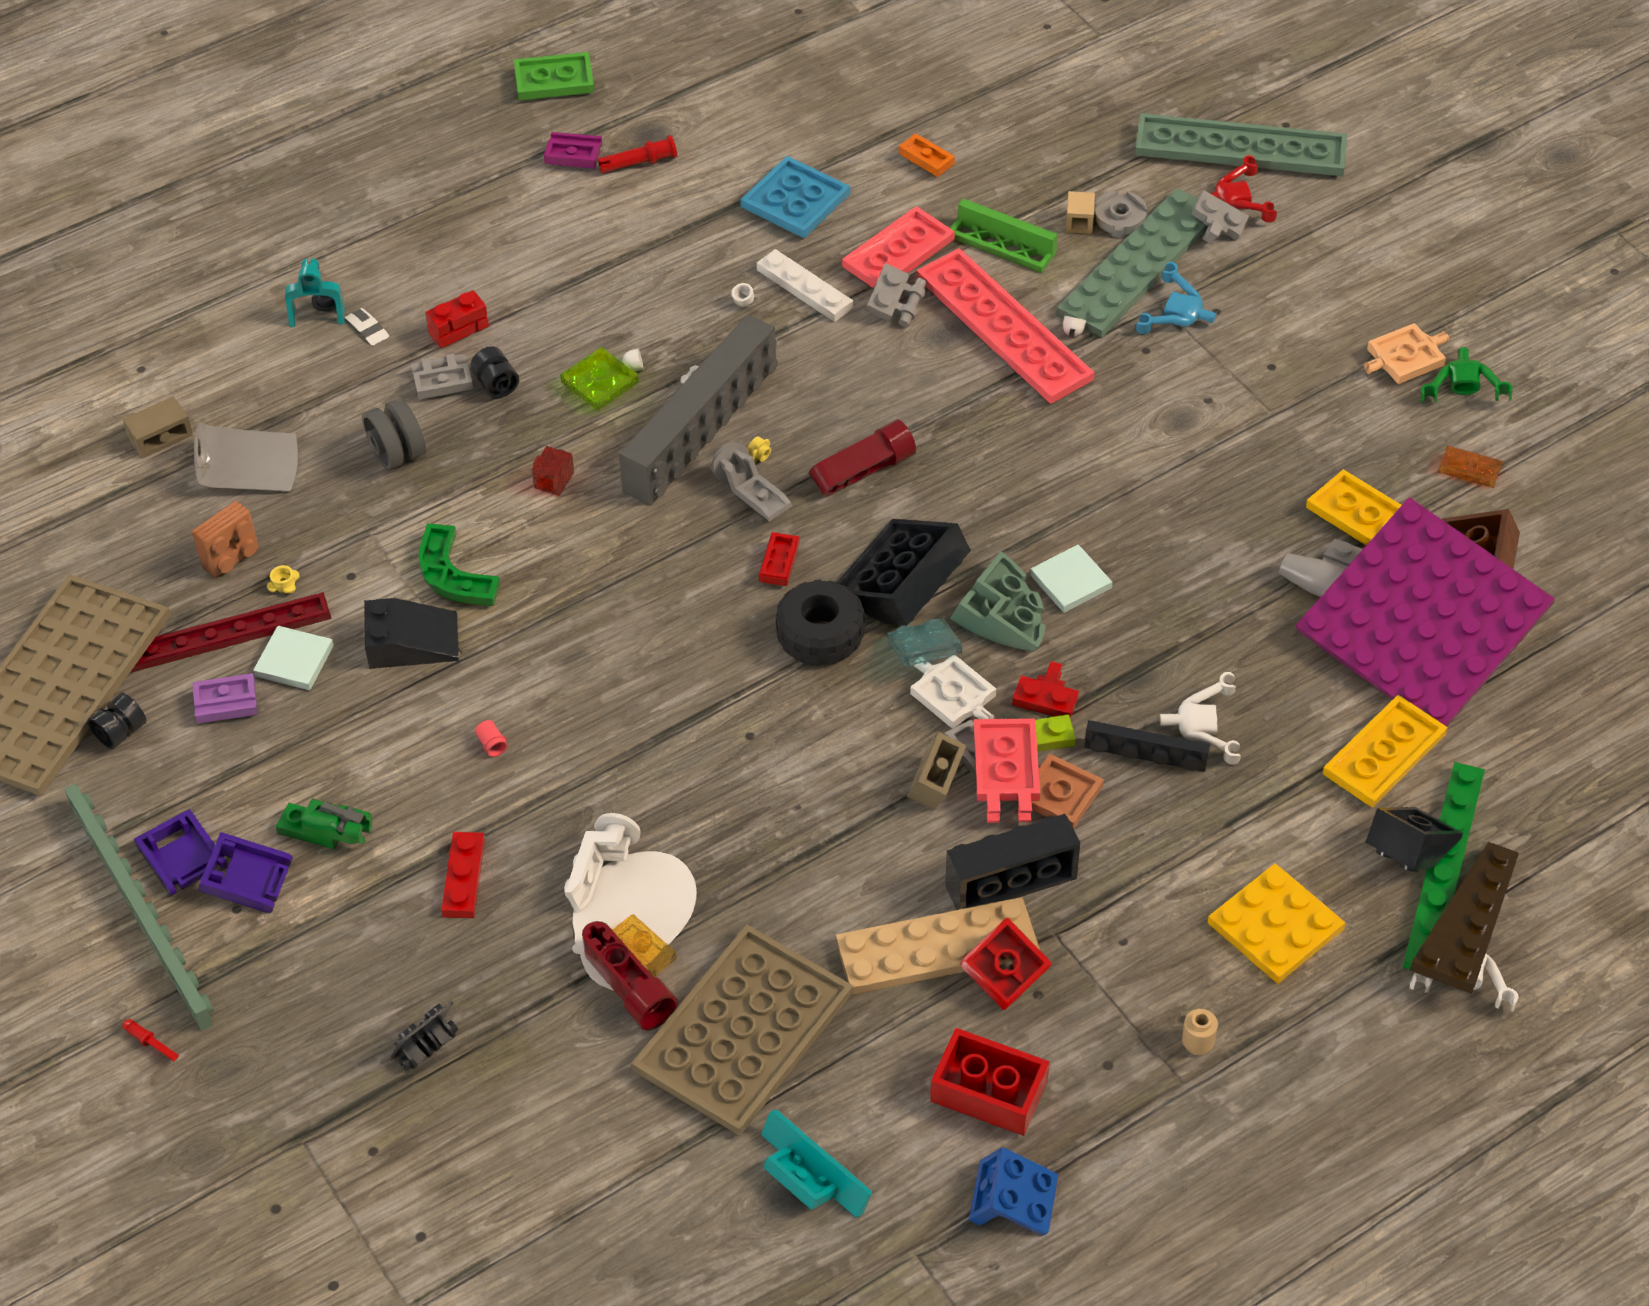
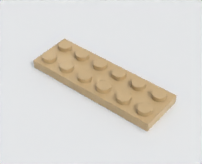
M1023 897L836 934V944L847 982L853 985V994L966 972L960 966L962 959L1005 918H1009L1039 949ZM998 958L1001 962L1000 965L1012 962L1009 958L1006 960Z

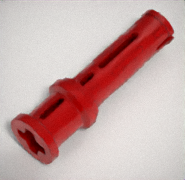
M669 135L667 139L653 143L646 141L643 147L599 157L597 160L599 167H601L600 172L604 174L647 161L655 164L659 159L671 156L677 158L678 155L673 136Z

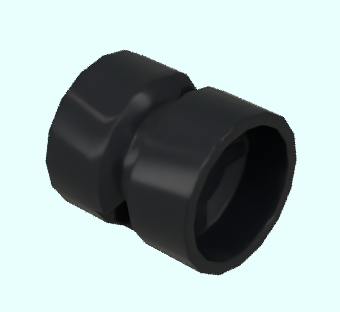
M494 346L483 348L471 360L470 368L490 397L495 399L503 398L510 395L517 388L520 381L519 375L499 348Z
M120 693L109 701L107 710L101 708L87 720L88 726L95 737L109 749H115L127 739V732L133 734L147 722L140 706L125 693Z

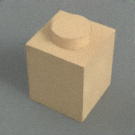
M1068 191L1066 233L1092 234L1095 193Z

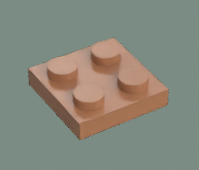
M1049 753L1039 767L1040 800L1031 801L1032 810L1045 817L1066 814L1074 829L1103 788L1104 779Z

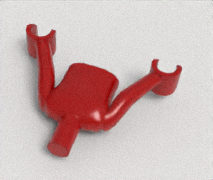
M1247 155L1243 159V164L1221 178L1216 184L1214 192L1210 194L1236 209L1262 212V220L1272 223L1277 218L1274 204L1270 201L1263 204L1253 203L1246 181L1231 182L1242 174L1246 176L1256 175L1258 165L1255 164V158Z

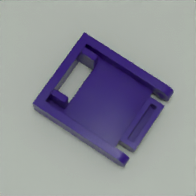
M190 809L134 838L137 849L170 896L176 893L174 885L178 884L181 890L201 880L215 847L214 842ZM181 829L185 833L180 838L158 849L156 843ZM220 855L217 861L220 868L227 865L223 855Z
M220 832L199 883L198 891L271 913L293 856L274 848ZM220 855L232 858L224 878V873L214 870Z

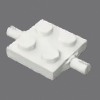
M955 654L936 665H931L922 656L915 659L913 666L924 675L911 686L910 694L953 729L971 716H975L978 719H994V715L983 706L996 697V688Z

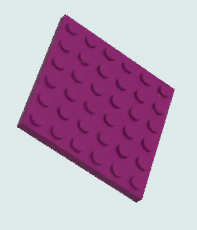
M1409 497L1296 624V630L1391 700L1400 695L1448 727L1554 604L1555 598Z

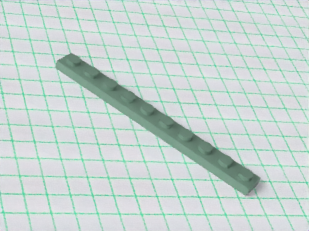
M76 783L64 788L71 809L199 1029L203 1031L213 1026L209 1013L214 1011L208 996L206 993L199 995L197 988L200 985L192 970L185 971L183 965L186 964V961L179 947L172 949L170 942L173 939L165 924L158 925L156 920L159 919V915L151 901L145 903L143 897L146 896L142 884L139 879L134 881L131 879L130 875L133 874V871L126 857L121 859L118 857L117 853L120 852L119 846L113 835L107 837L104 833L108 829L100 813L94 815L91 811L95 807L87 792L81 794Z

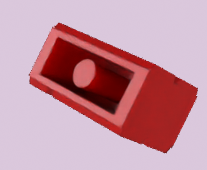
M473 290L463 293L446 303L438 304L436 307L425 312L428 333L440 348L489 327L486 305Z

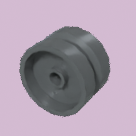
M402 398L386 403L384 412L379 408H374L362 414V423L367 439L377 459L385 469L390 470L402 465L404 456L409 460H413L426 454V445L421 428L412 410Z

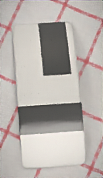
M363 308L344 317L365 337L371 346L389 337V334L377 320Z

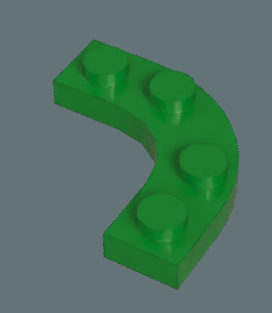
M427 523L419 548V564L426 583L436 593L451 601L494 606L500 586L499 576L473 574L456 568L450 561V553L456 537L455 526Z

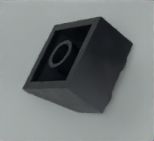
M1417 807L1377 808L1365 843L1376 848V853L1380 856L1394 858L1399 861L1400 867L1403 869L1418 872V869H1432L1462 839L1463 832Z

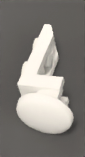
M617 813L603 814L595 822V831L585 832L579 852L574 857L570 879L565 883V896L569 899L575 911H582L590 902L603 862L626 861L629 845L639 841L640 828L629 817Z

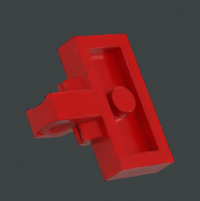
M1051 661L1046 676L1039 674L1037 679L1021 675L1012 697V706L1054 717L1069 715L1071 720L1079 698V690L1064 687L1065 681L1060 680L1063 664Z

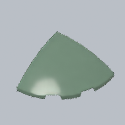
M1001 551L977 579L972 589L959 603L950 618L965 629L983 638L1005 646L1029 651L1037 650L1042 642L1046 627L1045 624H1042L1041 620L1044 607L1038 592H1033L1025 583L1026 574Z

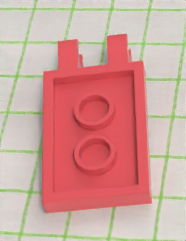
M1035 718L974 719L977 801H986L987 823H1000V801H1018V823L1031 822V801L1040 800Z

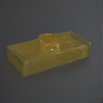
M634 914L630 915L613 929L615 934L653 977L677 959L676 952Z

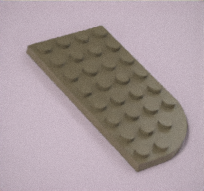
M71 574L67 576L0 666L1 782L38 796L43 795L90 729L87 722L88 718L99 709L106 707L171 616L169 607Z

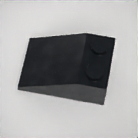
M397 598L364 600L365 650L369 669L459 661L457 611Z

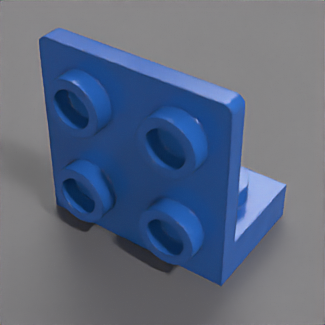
M1004 1147L999 1148L982 1158L979 1162L969 1221L980 1226L1000 1215L1041 1236L1048 1234L1058 1180L1057 1173Z

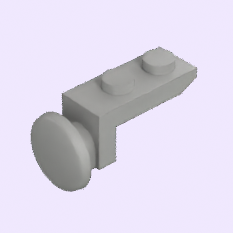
M730 442L723 445L716 452L712 460V471L716 478L722 482H729L732 492L769 522L793 507L791 501L783 492L758 474L754 459L749 455L746 446L738 442Z

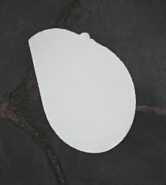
M645 851L628 854L626 861H611L601 868L590 902L582 911H573L572 922L575 933L574 941L576 943L573 945L572 951L581 955L584 968L591 979L599 985L613 990L585 957L582 938L583 928L594 921L606 923L643 966L647 968L682 931L692 915L696 903V884L688 867L681 860L670 854Z

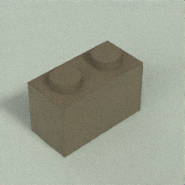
M174 396L123 418L127 437L142 459L193 436L189 417Z
M938 732L926 748L907 797L935 810L948 793L967 745Z

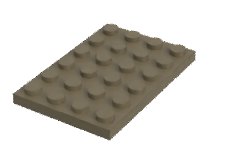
M746 924L631 1063L632 1071L741 1136L853 994V985Z

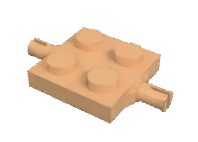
M1413 323L1368 341L1367 350L1375 359L1364 363V369L1367 374L1384 369L1397 384L1403 383L1445 365L1446 357L1438 350L1437 346L1449 342V336L1445 331L1429 336Z

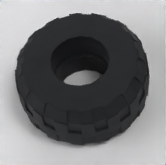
M821 579L804 582L784 594V597L777 606L775 619L777 638L783 650L795 660L814 666L831 665L848 658L861 644L865 629L864 608H862L858 596L844 585L830 580L822 581ZM815 621H826V622H829V623H827V624H813L812 622H815Z

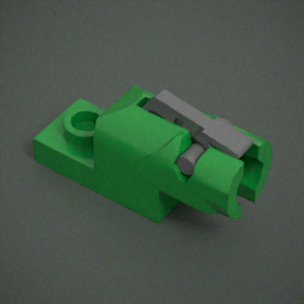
M312 798L307 807L288 803L276 825L277 834L335 850L339 841L349 844L365 843L366 839L362 837V832L370 834L372 814L352 806L336 805Z

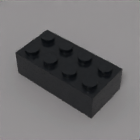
M1062 814L1055 817H1046L1030 825H1020L1011 831L998 835H988L982 840L969 844H959L946 852L945 887L956 910L1019 898L1076 880L1081 843L1067 815Z

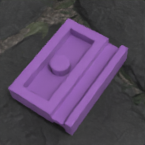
M253 673L193 682V698L197 724L258 715Z

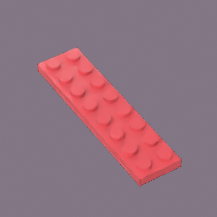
M960 248L916 271V278L924 279L926 281V288L1050 404L1094 381L1095 372Z

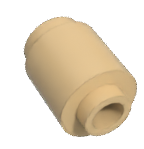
M1195 1009L1186 1015L1182 1043L1188 1052L1194 1055H1204L1214 1047L1218 1028V1021L1215 1015L1205 1009Z

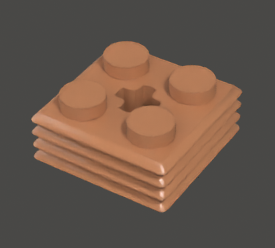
M238 500L232 502L192 530V536L202 568L206 569V572H209L210 575H213V578L218 577L222 573L230 572L236 563L245 557L252 556L259 547L249 509H246L245 506L242 507Z

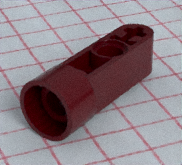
M896 419L875 430L874 434L818 462L809 470V475L823 496L828 497L888 465H896L915 455V440L905 423Z
M594 921L587 924L582 931L585 957L623 1000L625 1010L643 1030H653L664 1024L677 1008L678 1000L658 977H653L606 923Z

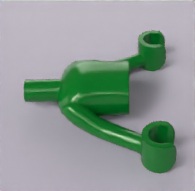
M1460 347L1458 349V360L1444 365L1431 384L1428 383L1421 387V403H1424V398L1428 396L1433 397L1434 403H1437L1438 388L1448 375L1451 380L1452 392L1459 395H1469L1478 392L1481 386L1480 374H1483L1495 387V401H1498L1501 394L1507 395L1509 401H1511L1513 387L1509 382H1501L1485 364L1477 360H1469V349L1467 347Z

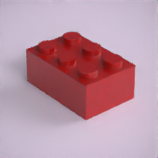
M955 1028L932 1077L930 1102L1024 1136L1048 1083L1050 1061Z

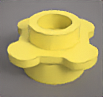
M284 565L275 567L270 573L271 582L267 584V589L270 592L293 593L296 590L295 582L300 577L299 572Z

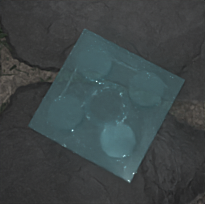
M931 619L922 625L913 627L901 626L896 631L887 633L890 646L905 667L963 653L961 641L944 619Z

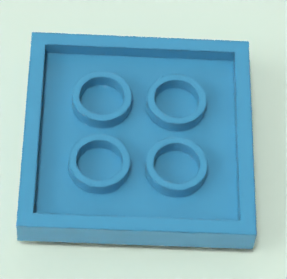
M786 156L740 199L741 208L805 239L851 194V186Z

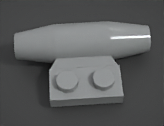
M1334 539L1323 554L1322 560L1287 553L1280 566L1279 575L1309 593L1321 597L1363 549L1353 546L1348 542Z

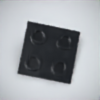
M449 1002L444 1007L440 1003L424 1015L425 1018L419 1023L420 1026L416 1027L413 1023L398 1035L399 1039L394 1042L396 1048L390 1057L393 1059L399 1054L402 1057L399 1063L404 1070L417 1068L427 1057L433 1055L431 1049L422 1038L427 1041L432 1049L438 1051L440 1046H444L456 1037L455 1033L458 1031V1027L452 1020L446 1022L444 1019L453 1002Z

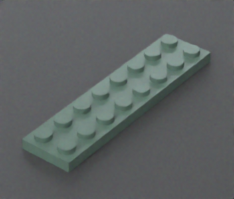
M1140 113L1135 155L1241 166L1244 157L1251 155L1255 158V164L1258 165V168L1343 176L1347 134Z
M1176 188L1145 219L1144 223L1137 227L1057 307V315L1063 319L1064 316L1086 320L1084 329L1102 338L1162 277V271H1166V264L1168 262L1176 263L1206 232L1208 226L1200 219L1191 215L1198 198Z

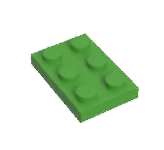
M589 52L514 59L518 100L594 93Z

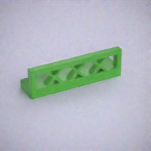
M962 199L958 204V219L950 228L955 231L954 240L1040 273L1045 270L1056 255L1058 234L966 199ZM963 226L971 229L973 232L964 234L959 232V229ZM992 237L996 241L988 243L983 241L982 238ZM1016 246L1020 250L1012 252L1006 250L1005 247ZM1039 255L1043 259L1038 262L1030 259L1029 256Z

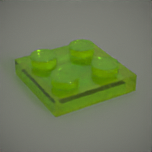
M600 347L560 374L561 383L597 411L639 383L638 374L603 347Z

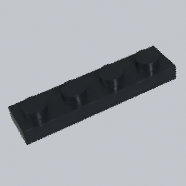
M1088 720L1084 748L1092 749L1096 752H1107L1127 758H1137L1157 764H1168L1183 767L1187 770L1205 772L1210 744Z

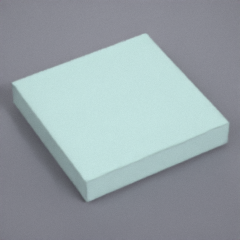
M1079 545L1030 569V576L1063 613L1112 589V581Z
M277 626L253 670L254 676L310 690L334 646L333 640Z

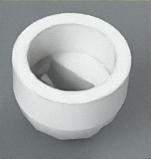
M741 283L733 288L732 297L739 307H748L754 301V292L749 284Z
M1064 316L1063 330L1069 336L1070 329H1075L1074 337H1077L1083 332L1086 320Z
M638 348L630 350L623 355L622 363L626 370L630 372L644 370Z

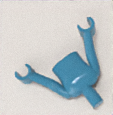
M1168 262L1165 266L1166 271H1162V280L1166 283L1176 282L1188 295L1173 291L1166 303L1163 316L1152 317L1148 313H1142L1139 319L1140 322L1136 323V331L1139 334H1147L1151 331L1153 324H1175L1189 327L1197 319L1214 323L1217 313L1202 309L1203 301L1200 294L1178 273L1177 264L1175 262Z

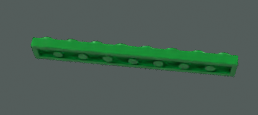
M1454 762L1440 820L1463 832V836L1432 869H1427L1402 967L1404 969H1410L1417 952L1455 895L1485 769Z

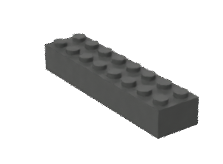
M747 314L619 453L622 491L651 506L658 497L664 495L672 481L681 476L683 469L690 461H694L697 458L699 451L713 440L716 432L722 426L728 424L734 412L744 406L746 399L753 391H757L760 388L762 381L769 374H772L777 367V340L775 338L774 326Z

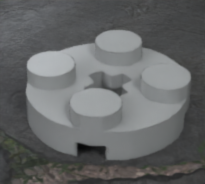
M1111 191L1097 199L1094 221L1101 229L1111 233L1112 237L1124 238L1126 234H1131L1144 223L1147 218V206L1145 201L1134 193L1127 192V195H1118V191Z

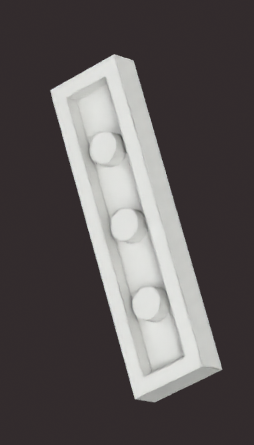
M776 249L757 262V271L834 322L853 309L852 299Z

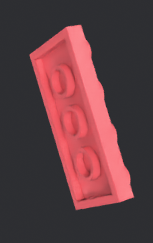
M916 206L842 259V267L874 288L885 263L909 273L955 239V231Z

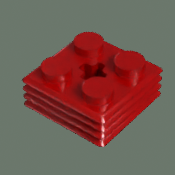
M1005 918L960 962V966L1002 1010H1006L1052 965L1051 961L1009 918ZM998 958L1002 960L1011 959L1010 968L1012 971L1007 968L1002 970L999 967L1001 962Z

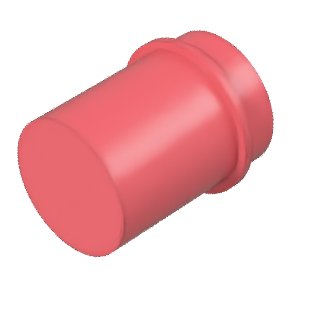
M483 721L476 727L475 734L482 743L484 751L489 756L496 757L505 752L508 746L506 738L501 735L493 721Z

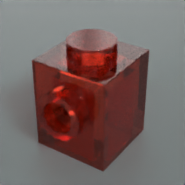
M546 446L533 463L534 489L560 496L574 474L572 453Z

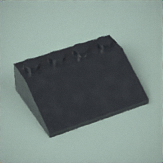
M892 519L837 583L846 586L858 596L865 614L885 624L907 626L971 550L958 523Z

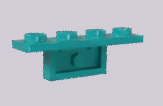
M777 1109L770 1111L761 1135L779 1151L766 1158L763 1168L811 1210L834 1198L856 1218L862 1216L871 1198L872 1191Z

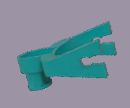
M308 258L304 259L301 264L302 268L299 270L298 283L289 284L285 288V301L290 327H295L296 323L294 299L309 295H322L333 298L336 304L338 324H344L345 304L340 285L335 282L322 281L319 262L311 258L310 264H308Z

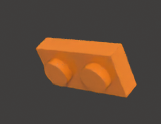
M916 133L899 146V155L936 177H939L955 164L954 155Z

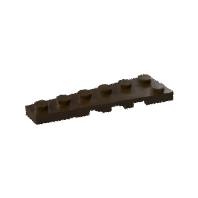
M1491 842L1487 843L1417 952L1409 969L1410 971L1472 994L1519 852Z

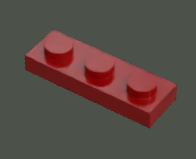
M453 832L441 908L442 917L444 918L475 917L485 845L484 833Z

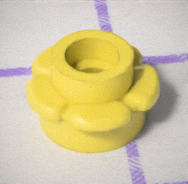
M757 436L749 443L747 449L755 463L758 460L764 462L771 453L770 441Z

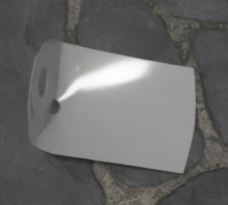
M200 422L197 425L194 437V462L197 482L210 488L291 491L298 467L296 433L224 428ZM198 439L201 447L200 457L198 454ZM205 463H207L210 466V469L207 472L204 471Z

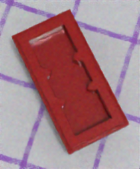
M771 532L759 572V582L788 586L800 545V536Z

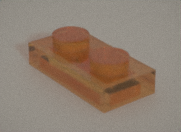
M1447 445L1438 473L1494 488L1503 461Z

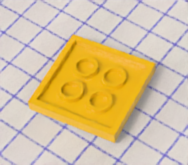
M1276 863L1208 917V924L1277 984L1345 929L1346 924L1345 921Z

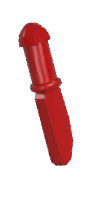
M130 1018L124 1020L122 1028L139 1040L143 1046L150 1045L173 1062L177 1060L179 1055L155 1039L152 1031L146 1030Z

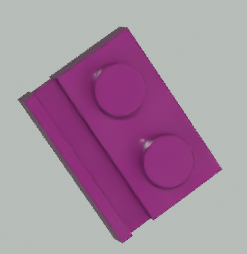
M551 132V139H549L544 153V164L595 169L598 161L597 158L600 155V148L603 145L602 136Z

